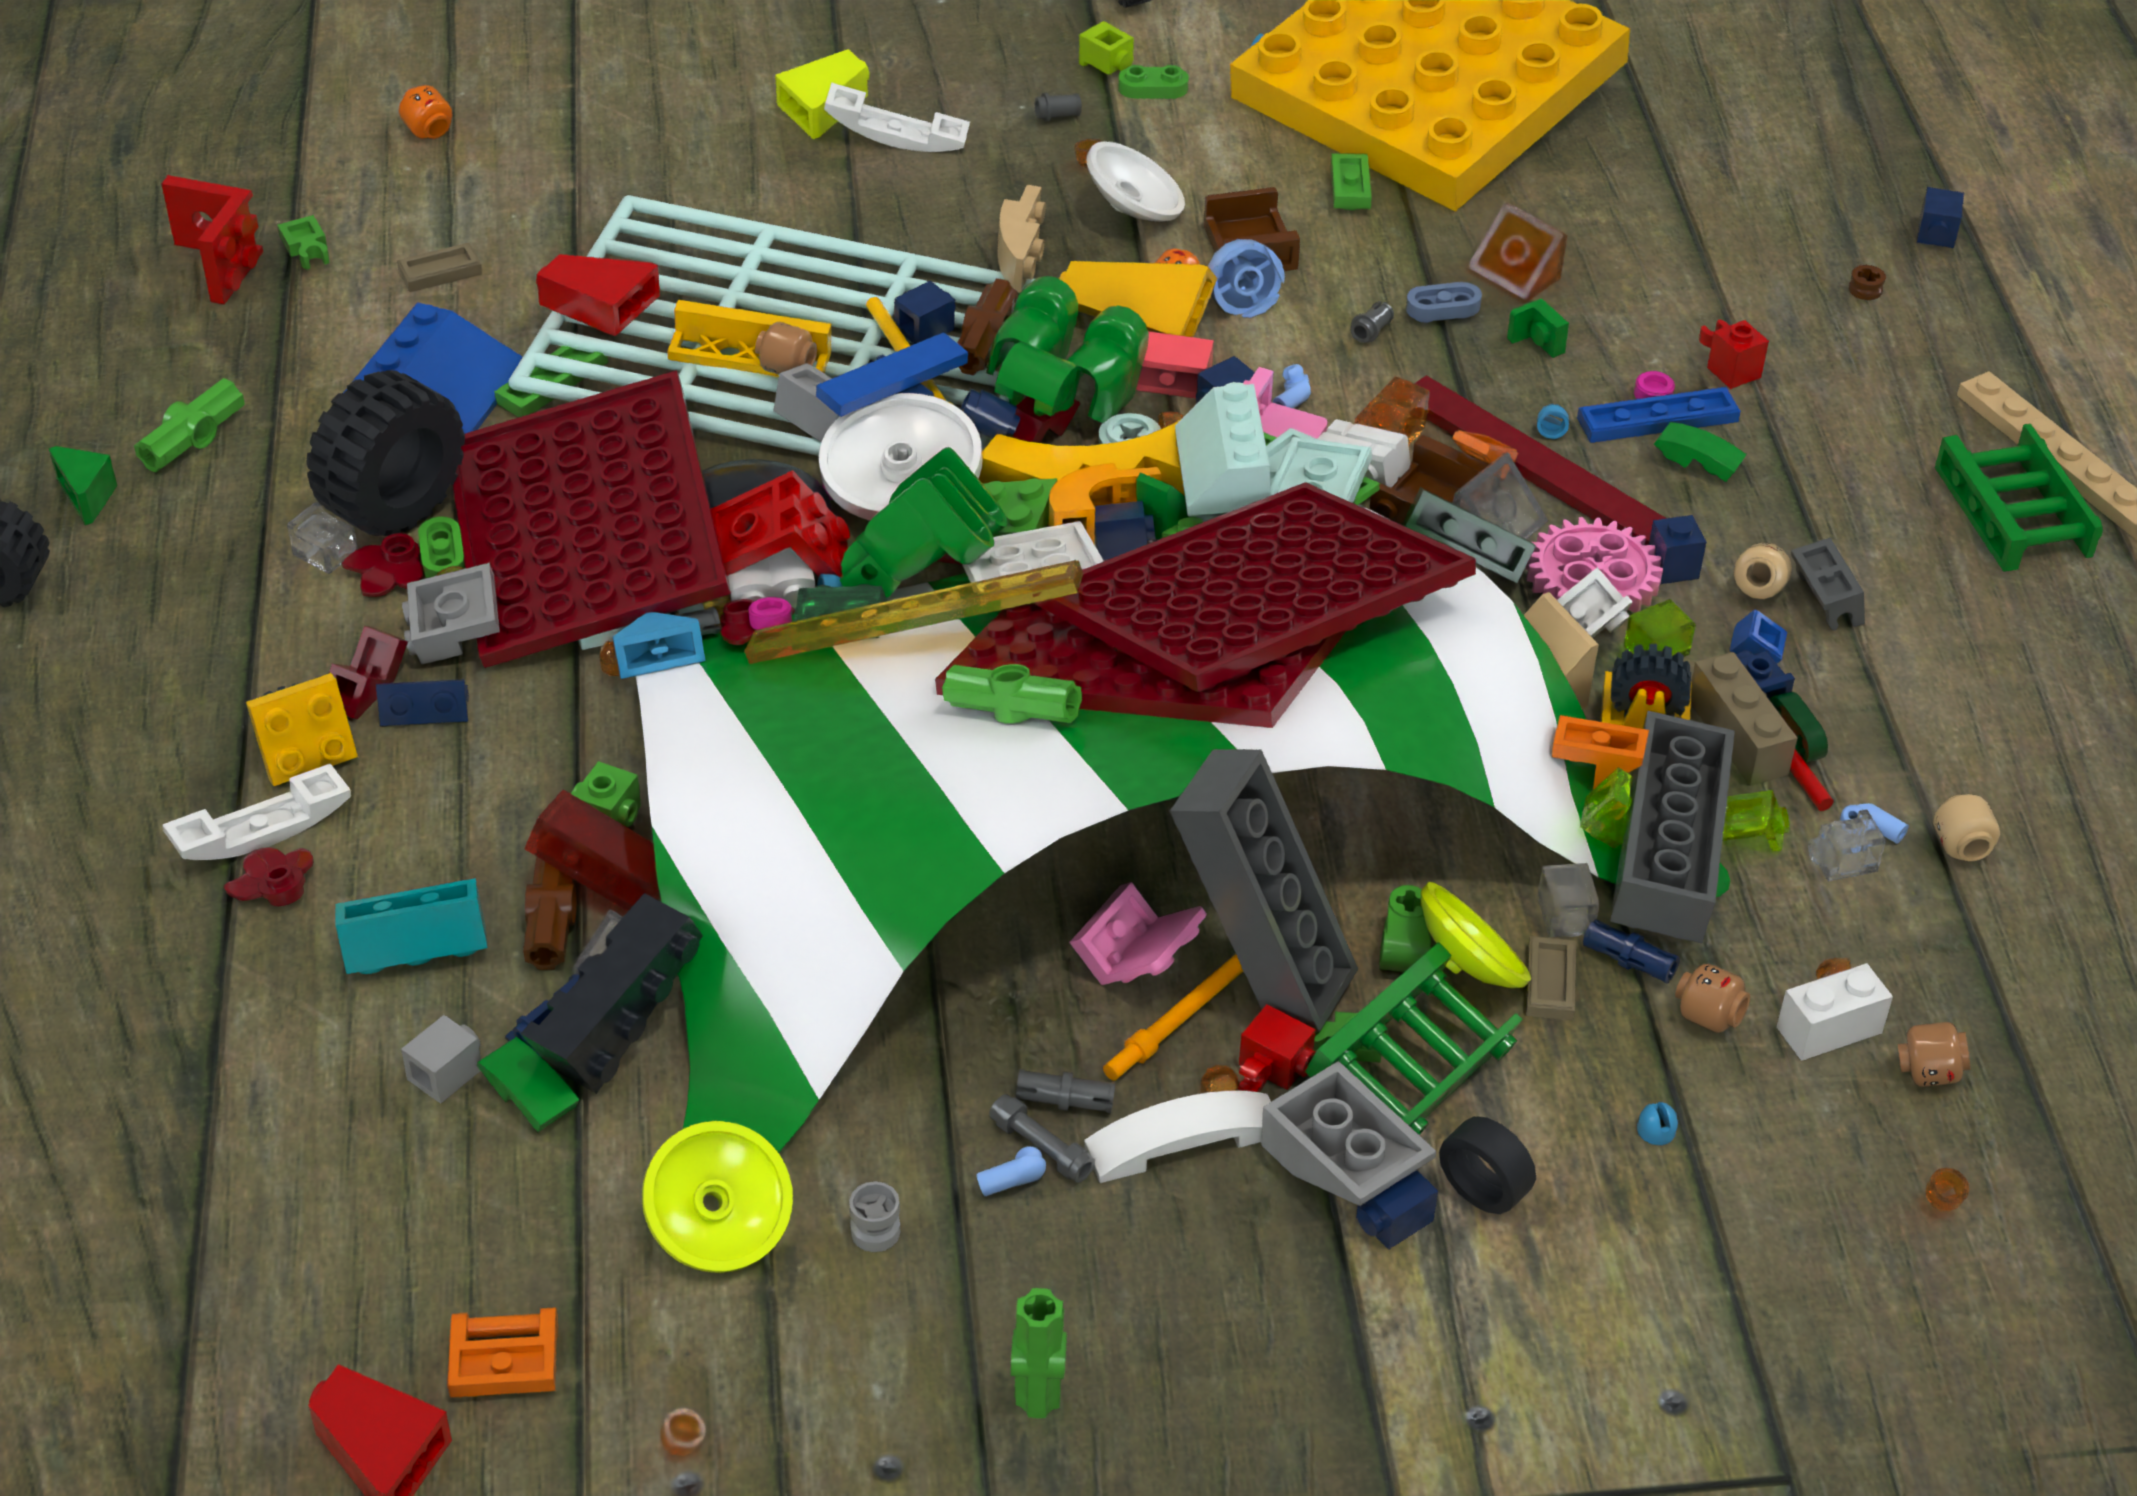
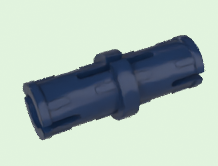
M1594 919L1590 923L1583 938V946L1610 956L1618 961L1619 966L1628 970L1632 967L1641 970L1666 984L1669 983V980L1673 979L1680 963L1679 956L1652 946V944L1644 941V936L1634 932L1627 934L1598 919Z

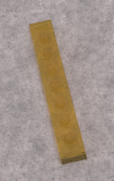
M1073 560L754 631L745 649V654L749 664L1071 595L1078 592L1083 571L1079 560Z

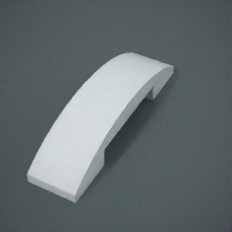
M831 83L824 109L840 123L864 137L889 146L913 151L942 152L964 148L970 124L969 121L935 112L933 123L865 105L863 103L866 92Z
M330 763L289 778L290 792L214 820L204 809L163 824V831L183 859L214 860L240 856L256 849L270 847L310 828L351 797V790Z
M1218 1091L1177 1098L1145 1108L1111 1123L1085 1139L1084 1147L1088 1154L1095 1159L1094 1171L1099 1183L1146 1172L1147 1159L1233 1137L1238 1148L1259 1143L1262 1139L1263 1107L1271 1101L1268 1094L1253 1091Z

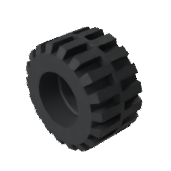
M0 498V605L2 607L12 606L13 602L20 603L29 594L49 557L50 550L48 546L50 543L48 537L43 535L44 529L41 524L32 520L34 516L27 511L23 512L18 509L17 504L11 501L9 503L3 502Z

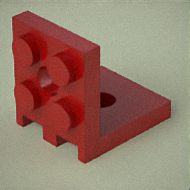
M168 175L161 185L174 245L200 250L210 302L225 305L234 291L239 289L242 280L250 269L256 266L257 260L264 252L262 245H256L254 233L259 228L257 215L250 214L248 202L253 197L252 190ZM199 212L207 214L212 219V222L204 219Z
M793 470L711 509L727 576L789 547L818 577L820 574L843 576L841 563L844 553L848 549L849 528L843 518L836 517L828 509L823 497L818 492L814 493Z

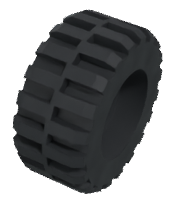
M392 370L374 372L364 375V380H354L347 385L348 390L346 392L338 393L332 399L331 403L333 405L328 412L323 411L318 420L320 423L317 432L312 433L309 442L312 450L307 453L306 464L311 471L307 472V476L314 497L325 509L369 535L389 536L400 533L401 530L408 531L416 527L418 520H426L433 513L432 509L437 503L441 504L446 498V490L450 484H454L458 476L456 473L457 466L462 465L464 453L461 450V446L465 444V434L462 429L463 423L459 412L448 398L405 373L401 374L398 371Z

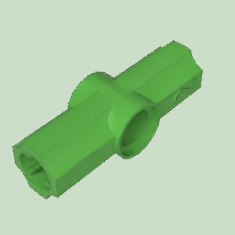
M223 378L190 404L182 401L171 404L164 414L162 425L134 445L136 456L143 462L145 468L156 473L189 447L194 446L198 449L207 447L215 438L218 425L245 405L243 394L236 388L233 382Z
M1019 664L1003 665L994 670L953 665L946 672L945 683L942 686L944 701L950 702L951 706L994 712L995 719L1002 723H1020L1030 718L1071 723L1078 717V710L1082 702L1081 687L1076 686L1074 681L1031 676L1029 668Z
M1032 1288L1029 1294L1017 1299L1016 1329L1013 1331L1011 1376H1015V1405L1021 1407L1026 1412L1027 1417L1046 1418L1053 1409L1060 1408L1061 1379H1064L1067 1332H1063V1301L1057 1299L1052 1294L1051 1289Z

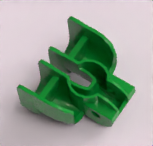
M1051 276L1038 277L1020 292L1015 302L1013 313L1005 320L993 340L986 373L993 375L996 368L1003 362L998 373L994 392L1008 397L1009 402L1014 405H1018L1024 399V395L1035 399L1034 414L1038 416L1043 414L1052 416L1055 412L1069 409L1075 400L1081 376L1084 373L1088 374L1095 380V393L1088 416L1096 421L1105 423L1110 417L1117 415L1132 400L1136 392L1148 347L1149 333L1146 324L1130 308L1118 305L1107 307L1090 322L1085 332L1083 344L1066 360L1078 316L1076 295L1069 285L1059 278Z
M945 447L899 484L892 493L889 504L874 515L867 524L865 531L846 550L841 563L843 576L840 578V582L846 592L855 599L867 603L880 602L890 597L903 580L924 570L946 553L957 562L965 565L975 562L994 547L993 537L1007 526L1006 516L995 498L952 448Z

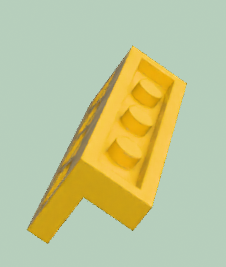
M678 300L674 309L675 332L667 351L668 360L779 377L778 374L768 372L762 368L758 358L759 354L755 352V344L761 331H767L775 322H782L810 332L812 342L817 345L815 358L817 364L815 368L825 373L831 355V324ZM683 340L697 342L702 345L694 350L681 348ZM729 347L738 349L740 352L730 356L721 354L720 350Z

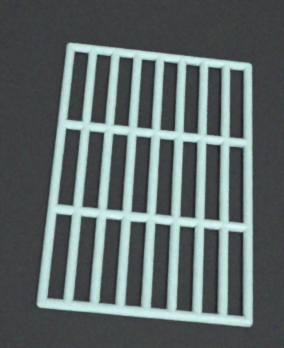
M627 195L622 199L586 256L604 258L608 254L732 280L731 285L726 289L659 275V287L661 291L720 303L718 306L735 308L737 306L785 317L830 323L832 327L865 333L862 342L831 336V352L853 356V359L849 366L828 361L824 374L830 378H835L868 364L869 360L876 361V358L882 354L888 356L896 352L894 349L877 346L881 337L886 338L875 319L745 293L744 291L748 284L868 309L866 307L867 301L872 297H878L892 317L894 314V298L928 282L912 278L916 270L982 284H991L996 278L1005 280L1000 271ZM635 211L758 238L754 245L628 218ZM619 233H625L745 258L740 267L615 241ZM773 240L896 265L900 266V269L896 275L771 249L769 247ZM761 262L889 288L884 297L759 271L757 268ZM1027 279L1023 289H1025L1035 279ZM933 282L942 290L948 292L955 299L956 303L976 306L982 292ZM656 299L643 312L675 319L674 309L677 303ZM553 310L508 381L509 386L513 390L572 402L601 392L532 378L530 375L534 368L539 367L559 373H570L573 376L619 386L652 378V376L545 354L550 344L561 347L567 346L575 350L589 353L600 352L608 357L673 371L677 370L680 372L679 377L685 400L790 422L773 411V402L691 385L696 376L776 392L779 377L668 360V353L561 331L559 329L564 321L585 326L589 325ZM955 312L954 327L962 329L965 313ZM633 320L620 333L671 343L675 329ZM948 335L956 343L960 339L959 337ZM683 340L681 346L693 348L694 350L702 345L697 342ZM729 347L720 350L721 354L730 356L740 352L738 349ZM817 361L814 362L813 367H816ZM957 367L941 375L995 387L999 371H994V374L990 375L986 373L987 369L979 370L975 375L961 373L960 368ZM937 385L947 402L962 406L969 392ZM1000 394L999 398L1009 402L1008 397ZM688 411L692 429L819 456L821 442L813 436L809 438ZM979 433L983 451L992 438Z

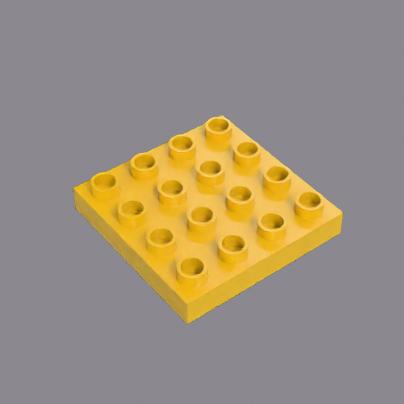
M1307 0L1300 9L1271 32L1262 36L1256 44L1230 64L1231 98L1341 154H1368L1370 169L1456 212L1628 62L1630 28L1603 16L1601 11L1592 5L1577 4L1570 0Z

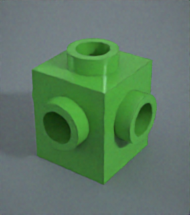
M598 761L584 781L577 783L571 793L570 805L573 808L575 828L581 829L590 835H598L616 841L624 828L633 824L641 807L638 775Z

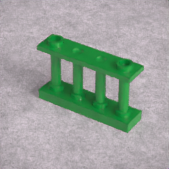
M2031 423L2023 424L2017 446L1976 453L1967 450L1958 435L1942 437L1935 469L2003 572L2019 569L2023 552L2027 547L2072 539L2085 558L2094 557L2098 541L2103 532L2101 520L2090 509L2048 449L2045 440L2039 436ZM2020 462L2027 473L1988 478L1980 468ZM2037 487L2044 498L2006 504L2000 499L1998 493ZM2055 513L2063 525L2024 531L2023 528L2019 527L2015 519Z
M1438 942L1318 1048L1305 1073L1313 1077L1339 1061L1420 1135L1429 1124L1425 1119L1492 1056L1497 1061H1500L1518 1041L1513 1036V1033L1523 1019L1515 1013L1499 1029L1445 980L1447 975L1443 972V969L1452 955ZM1422 992L1427 996L1433 994L1480 1037L1484 1043L1469 1056L1416 1007L1418 1002L1415 998ZM1394 1018L1400 1023L1403 1020L1455 1069L1439 1083L1386 1034L1388 1028L1385 1025ZM1364 1045L1370 1050L1373 1047L1425 1097L1409 1111L1356 1061L1358 1056L1355 1052Z

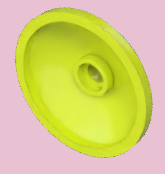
M1428 882L1421 889V906L1427 929L1436 944L1439 942L1452 955L1446 964L1450 971L1458 974L1463 970L1481 982L1507 988H1523L1531 981L1528 969L1517 954L1469 906L1436 883Z
M702 1122L677 1132L655 1153L643 1180V1212L653 1237L675 1260L704 1272H732L759 1261L781 1239L792 1212L793 1190L791 1179L779 1153L758 1133L731 1122ZM711 1195L718 1200L719 1208L717 1211H709L705 1208L703 1204L704 1196Z

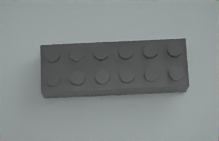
M1647 711L1642 729L1649 730L1643 764L1634 769L1632 773L1610 922L1669 935L1677 939L1702 943L1716 901L1735 730Z
M1213 749L1171 808L1170 813L1221 920L1226 935L1234 948L1242 969L1247 976L1260 1008L1263 1009L1268 1004L1316 1029L1315 1032L1319 1033L1358 971V967L1262 749Z

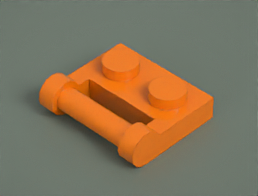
M540 1308V1314L469 1318L468 1313L452 1314L447 1385L450 1398L556 1391L557 1308ZM535 1334H539V1336H536V1337H520V1338H504V1339H488V1340H472V1341H470V1338H486V1337H502V1336H519V1335H535Z

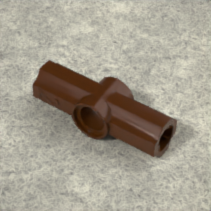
M996 278L993 283L986 284L976 306H969L963 320L962 335L957 342L968 351L967 364L959 367L961 373L975 375L979 370L985 369L989 361L993 340L1001 325L1012 314L1018 298V291L1010 285L1009 281Z
M548 841L544 847L537 849L533 884H528L526 887L525 919L527 928L523 945L525 962L531 963L538 970H554L558 964L565 962L569 926H574L576 921L577 896L575 879L578 866L577 851L567 846L564 841Z

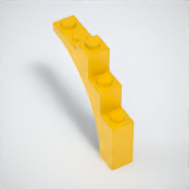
M1179 421L1145 436L1122 442L1092 446H1056L1026 442L996 434L982 451V469L978 479L981 483L1026 481L1033 478L1039 480L1057 478V480H1060L1062 477L1086 467L1114 463L1118 470L1158 467L1161 472V481L1173 486L1185 496L1175 435V425Z

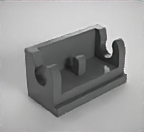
M1827 538L1791 550V556L1796 563V572L1803 581H1807L1825 611L1826 622L1832 630H1837L1839 625L1837 622L1838 617L1849 612L1848 616L1854 627L1865 624L1864 591L1832 539Z

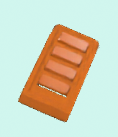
M1461 430L1455 431L1452 438L1463 453L1492 465V475L1501 479L1508 477L1518 455L1516 449L1487 435Z

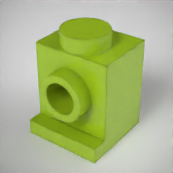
M1102 21L1079 34V65L1085 67L1090 64L1108 75L1117 70L1122 71L1132 65L1134 59V37Z

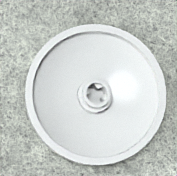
M894 394L847 415L838 417L829 427L822 439L819 450L822 481L831 498L843 509L858 517L871 520L874 515L889 504L892 493L900 483L945 447L952 448L975 476L979 478L983 461L981 439L972 420L953 404L923 394Z

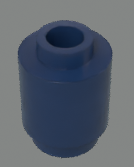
M970 389L960 408L972 420L979 433L992 439L996 434L1012 437L1020 421V416L1015 414L1016 405L984 390L977 392Z

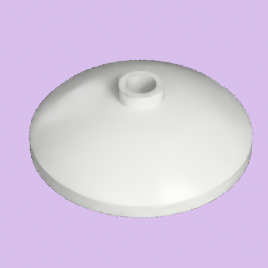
M1098 142L1089 150L1086 157L1089 174L1100 193L1114 209L1138 219L1155 222L1173 220L1181 214L1185 207L1182 191L1172 177L1154 161L1132 148L1114 142Z

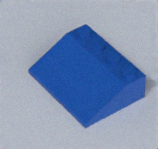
M417 302L354 380H364V375L387 370L398 371L401 374L405 373L448 398L454 404L455 409L459 412L463 423L462 429L465 434L478 430L497 405L494 391L508 383L509 378L523 357L455 312Z

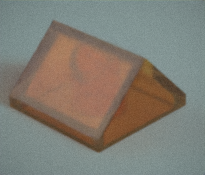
M1505 202L1467 267L1524 300L1529 301L1561 279L1567 235Z

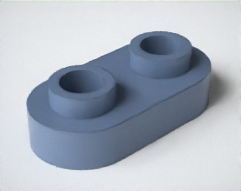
M1467 282L1415 287L1408 292L1406 312L1409 316L1422 323L1468 318L1479 312L1482 292L1477 286Z

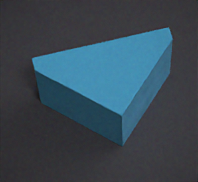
M649 612L613 636L621 679L706 661L700 625L696 618Z

